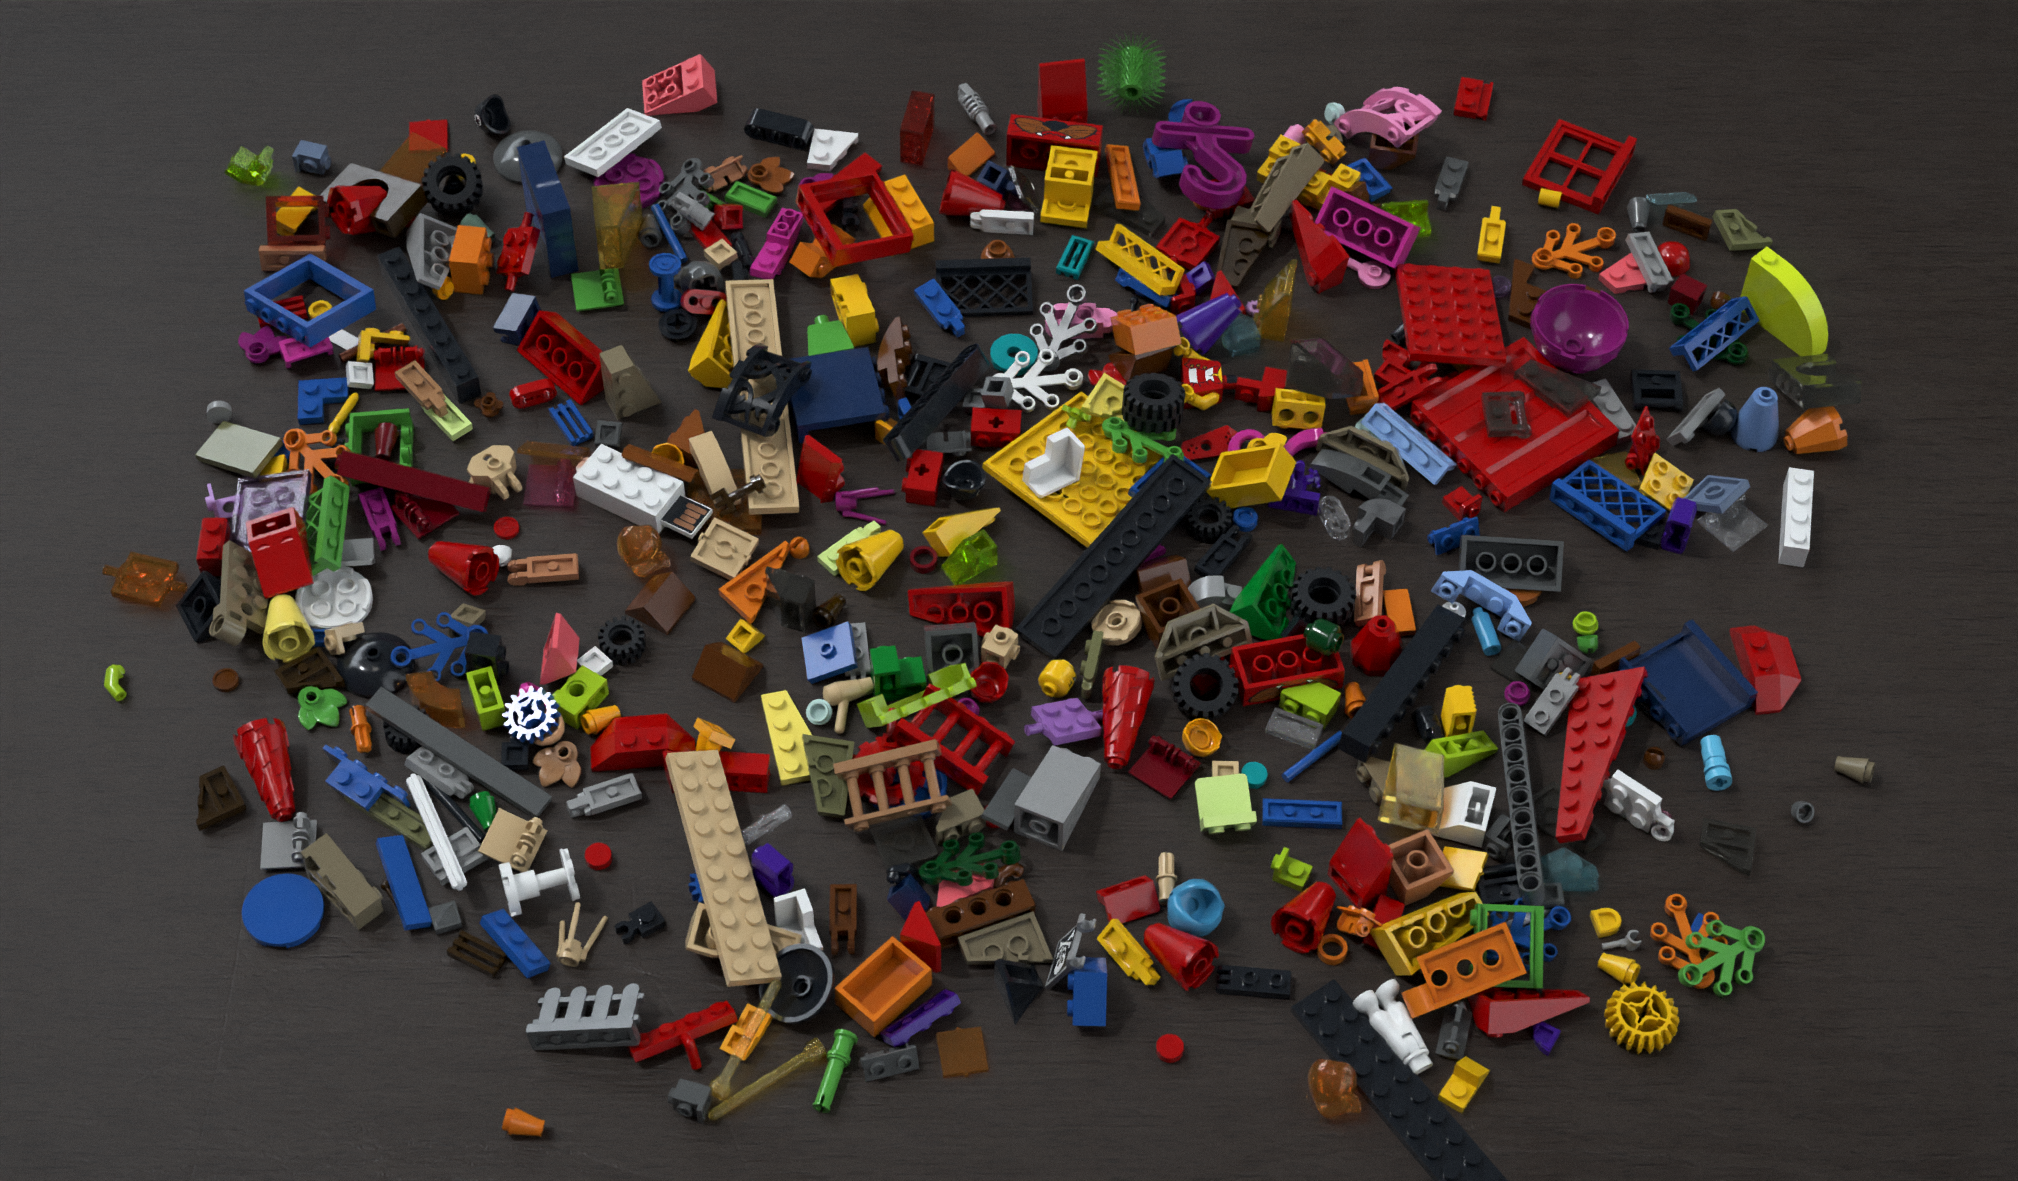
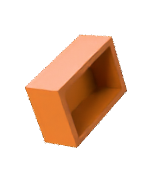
M1154 304L1142 305L1140 310L1133 312L1130 309L1118 311L1117 316L1110 317L1115 344L1134 355L1181 344L1176 315L1156 307Z
M892 936L835 987V1004L875 1038L880 1031L886 1028L932 986V969Z

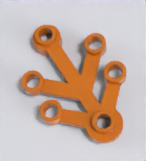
M1571 223L1567 226L1566 237L1561 249L1552 252L1553 247L1559 243L1560 233L1556 230H1550L1546 233L1544 247L1537 249L1533 253L1532 264L1541 270L1553 267L1566 271L1572 279L1581 277L1583 267L1578 263L1570 264L1560 259L1567 258L1588 265L1589 270L1599 272L1603 267V259L1599 256L1592 257L1581 252L1596 247L1610 248L1615 242L1616 233L1609 227H1603L1598 230L1595 238L1573 245L1574 240L1580 236L1581 227L1576 223Z
M299 428L290 429L285 433L283 441L286 449L290 451L289 469L286 472V477L294 483H298L303 479L300 491L304 496L308 497L318 491L317 486L313 484L315 469L324 478L331 475L349 486L348 480L345 477L335 474L322 461L324 459L337 458L338 454H341L343 450L351 451L348 447L338 445L336 448L312 450L308 446L309 444L323 443L331 447L337 441L335 433L330 430H324L322 433L306 434L305 431ZM300 453L305 457L304 473L299 469Z
M1680 894L1670 895L1666 899L1664 909L1667 915L1675 918L1682 939L1667 932V927L1659 922L1652 925L1650 936L1655 941H1662L1669 945L1660 949L1658 960L1664 965H1671L1680 970L1683 966L1690 963L1698 965L1717 953L1709 951L1702 961L1699 954L1700 947L1695 950L1687 947L1685 938L1692 933L1685 913L1687 901ZM1676 901L1681 903V905L1676 906L1672 902ZM1707 912L1703 916L1702 926L1698 931L1703 937L1708 938L1709 936L1706 932L1708 924L1706 920H1719V916L1714 912ZM1713 924V930H1715L1717 926ZM1659 929L1663 934H1656L1654 930ZM1692 936V942L1697 945V939ZM1723 936L1712 939L1728 945L1727 939ZM1673 948L1688 955L1690 963L1675 956ZM1669 953L1671 958H1665L1662 954ZM1711 969L1706 972V976L1703 977L1702 981L1693 987L1698 989L1709 987L1715 978L1714 970ZM1686 972L1687 979L1690 981L1691 976L1689 973Z

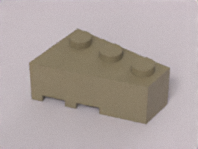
M623 345L599 353L605 400L617 420L662 403L649 380L635 364Z
M327 833L301 851L308 879L318 887L320 892L357 930H360L384 911L381 902L383 896L379 890L369 885L363 874L354 867Z

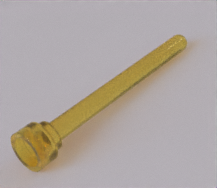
M779 980L771 981L720 1077L717 1076L715 1080H711L708 1087L712 1089V1096L726 1101L731 1092L730 1080L781 988Z
M816 1037L806 1043L802 1053L711 1109L708 1113L711 1120L718 1119L808 1061L811 1063L813 1061L819 1062L827 1055L824 1046Z

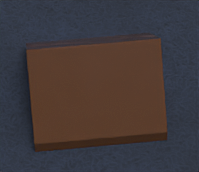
M1175 346L1139 355L1122 350L1108 356L1109 360L1127 382L1136 375L1141 376L1143 373L1157 374L1166 371Z
M1177 554L1142 563L1132 575L1139 594L1179 578L1183 580L1187 588L1191 585L1186 558Z
M673 571L652 576L627 607L625 614L668 635L696 599Z
M723 642L706 644L692 675V680L735 703L761 671L763 664Z

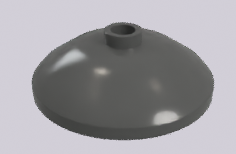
M534 130L516 132L504 138L497 145L493 155L494 166L502 178L511 183L522 185L517 147L544 140L556 173L563 162L562 148L555 138L544 132Z

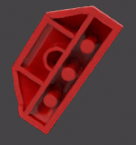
M1755 625L1730 628L1729 632L1742 674L1758 691L1752 705L1755 715L1781 712L1802 680L1789 639Z
M667 713L616 717L590 747L592 772L664 766L662 754L664 750L673 752L696 751L695 738Z

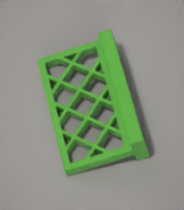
M331 475L324 479L322 489L297 503V512L305 522V527H307L309 554L312 552L310 561L313 576L326 568L333 572L341 568L350 486Z

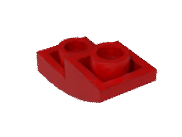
M1379 894L1372 912L1376 915L1374 919L1381 924L1402 916L1405 904ZM1370 933L1364 937L1363 944L1380 950Z

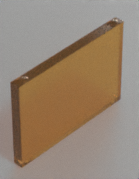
M412 132L379 171L411 182L420 183L422 177H424L423 172L425 168H429L428 163L431 160L433 162L437 161L436 156L441 155L442 157L447 151L446 148Z
M527 441L517 449V453L582 460L590 453V448Z

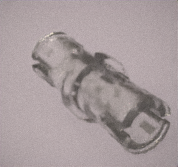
M782 804L769 814L760 815L756 822L741 830L743 841L750 845L766 833L770 835L774 832V828L793 818L788 806Z

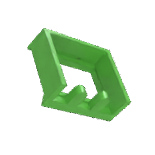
M409 408L350 413V421L345 426L346 436L349 438V442L345 443L346 447L352 452L362 454L363 432L375 431L380 423H391L396 425L398 429H401L399 464L412 467L414 425ZM349 478L352 487L355 486V484L367 483L364 481Z
M1475 904V910H1470V926H1474V934L1487 929V911L1530 913L1529 981L1508 980L1493 987L1543 988L1544 906ZM1487 950L1482 956L1485 964L1487 963ZM1469 964V975H1470V974L1472 973V971H1473V965H1472V964Z

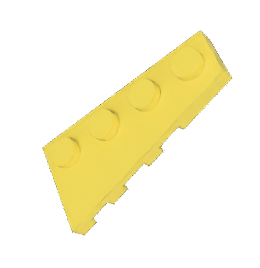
M786 690L761 695L781 786L810 781L802 734L812 735Z

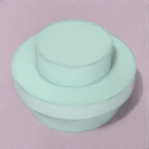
M1332 102L1327 104L1324 115L1326 120L1331 125H1334V122L1345 113V110L1341 104Z
M816 699L807 706L806 716L811 723L823 725L831 719L832 708L827 701Z

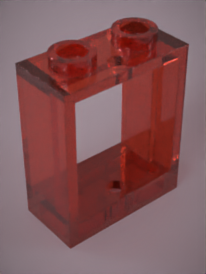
M912 90L900 128V162L923 166L935 127V94Z
M324 195L266 196L268 246H326V240H330V226H325V217H329V203H324ZM276 207H318L319 235L277 236Z

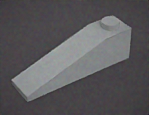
M419 213L407 230L406 248L417 282L439 290L449 273V258L457 228L422 213Z

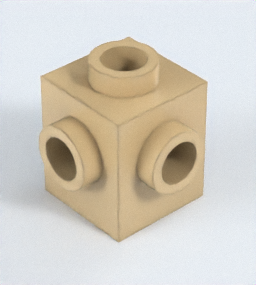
M995 624L990 633L987 632L983 637L981 661L996 662L1006 669L1011 659L1015 660L1019 654L1018 634L1009 628H1003Z

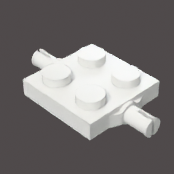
M1617 770L1611 779L1604 780L1603 787L1606 788L1607 792L1604 805L1613 813L1629 820L1636 828H1641L1648 833L1655 822L1663 825L1668 830L1674 824L1675 820L1669 818L1661 811L1662 798L1623 772Z

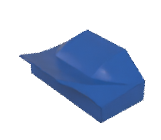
M1366 158L1347 165L1361 172L1359 181L1366 182L1370 202L1390 193L1392 189L1390 184L1374 169Z

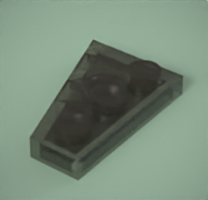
M1532 359L1514 372V379H1519L1533 390L1536 396L1552 408H1556L1567 418L1601 393V386Z

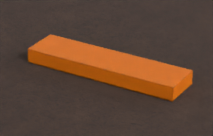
M1106 144L1105 155L1116 209L1139 211L1141 203L1129 147Z

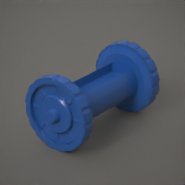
M671 253L657 254L649 261L650 272L658 276L659 288L651 295V304L656 310L668 312L681 306L682 294L677 289H674L673 278L681 270V261L676 255Z

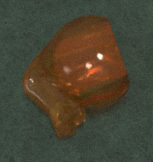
M650 525L627 526L621 530L616 542L617 551L626 566L636 576L644 578L658 569L671 566L670 558L667 557L665 552L660 551L662 541L654 527Z
M1317 1059L1309 1069L1307 1080L1311 1097L1319 1113L1326 1118H1333L1346 1112L1360 1113L1362 1103L1359 1102L1358 1095L1354 1094L1357 1088V1076L1353 1067L1345 1062Z

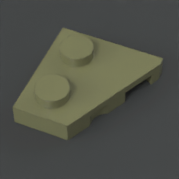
M1737 209L1715 210L1712 216L1729 251L1770 248L1773 242L1769 236L1764 239L1756 232L1758 227L1751 221H1748Z

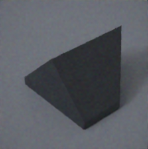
M997 959L995 961L994 981L1016 1025L1044 986L1034 965L1004 959Z

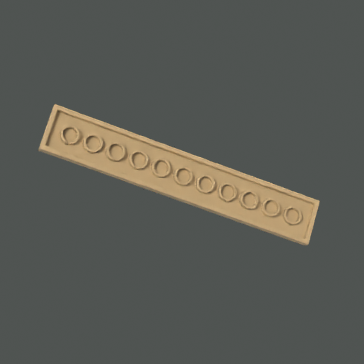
M773 279L725 281L733 367H735L739 360L744 361L747 358L746 351L758 343L769 346L767 351L782 356ZM772 374L765 378L748 380L753 387L754 399L777 389L776 381ZM741 391L740 395L742 396V395L745 394V397H746V400H747V399H748V392H747V391ZM788 404L779 419V429L773 436L763 437L740 428L746 484L751 482V475L757 476L760 474L767 486L763 489L764 492L760 494L755 490L747 495L749 515L799 513ZM755 410L751 411L749 423L763 427L767 414H761L758 422ZM745 413L738 414L739 419L745 421Z

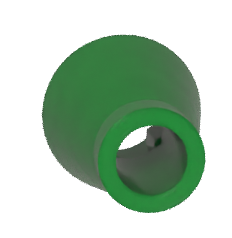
M488 791L474 794L469 799V808L483 827L484 832L487 833L496 815L494 797Z

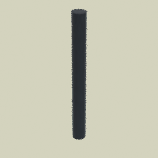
M422 778L423 783L464 828L468 827L481 845L485 838L484 833L448 794Z

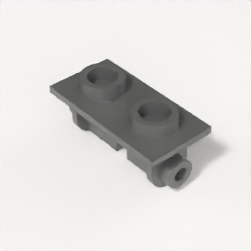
M965 430L948 432V441H944L943 432L931 433L922 443V445H926V448H921V450L942 453L952 452V456H965L967 451H972L970 445L966 446V442H971L970 432L965 433Z
M1456 1001L1451 1007H1445L1435 1055L1456 1060L1463 1058L1473 1013L1467 1010L1464 1002Z
M905 1043V1045L890 1048L888 1053H884L882 1050L870 1054L865 1053L864 1057H860L866 1082L919 1069L917 1048L914 1044L908 1045V1043Z

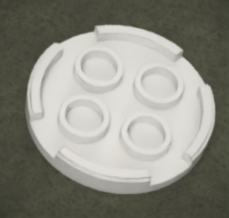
M346 566L341 567L335 572L326 568L313 576L314 584L298 588L296 592L295 602L312 629H330L350 623L362 622L369 614L373 604V594L369 581L361 574L355 572L353 568Z

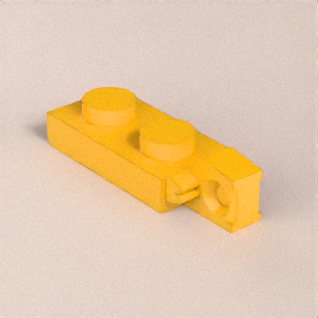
M1492 206L1490 218L1484 217L1482 220L1476 260L1500 263L1506 226L1505 220H1499L1501 207Z
M1112 919L1099 934L1097 940L1128 977H1133L1135 980L1141 979L1147 986L1155 985L1161 977L1151 967L1153 964L1152 959H1150L1147 952L1118 919Z

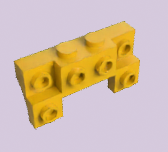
M1280 135L1270 148L1268 158L1257 171V181L1264 184L1277 158L1289 155L1293 147L1301 144ZM1342 163L1332 176L1318 170L1297 196L1296 200L1300 201L1303 205L1311 206L1320 211L1331 186L1345 192V190L1360 180L1361 172Z

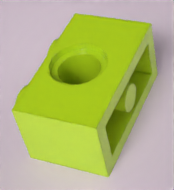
M583 665L576 673L568 677L565 685L553 693L554 700L559 704L556 710L560 712L565 723L575 729L581 726L580 716L585 714L586 710L596 709L609 694L607 679Z
M489 666L466 673L469 690L482 731L503 726L507 721L503 717L505 707L492 667Z

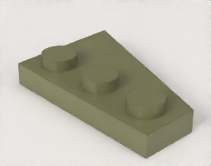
M802 734L817 814L844 819L848 787L846 781L840 780L836 776L833 764L852 759L854 741Z

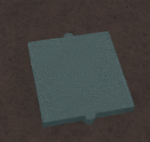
M1687 192L1646 195L1649 203L1656 205L1697 202V197Z

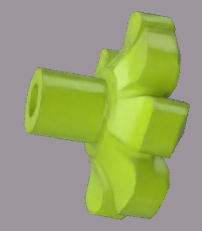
M1065 404L1062 407V410L1069 416L1066 426L1071 429H1075L1078 421L1090 422L1092 418L1091 415L1080 412L1081 410L1076 407L1071 408Z

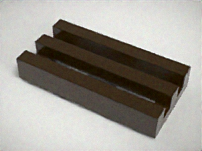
M461 930L458 934V939L455 938L452 942L453 946L446 950L447 955L494 978L508 956L503 950ZM459 948L472 954L474 957L480 960H484L494 965L493 968L459 952Z

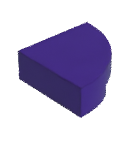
M1543 1021L1535 1024L1532 1030L1535 1045L1543 1054L1548 1056L1560 1036L1561 1030Z

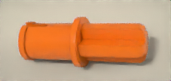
M356 705L353 706V709L350 708L349 710L352 721L350 730L351 734L355 736L357 751L359 753H368L371 751L372 746L370 738L372 728L367 721L365 707Z

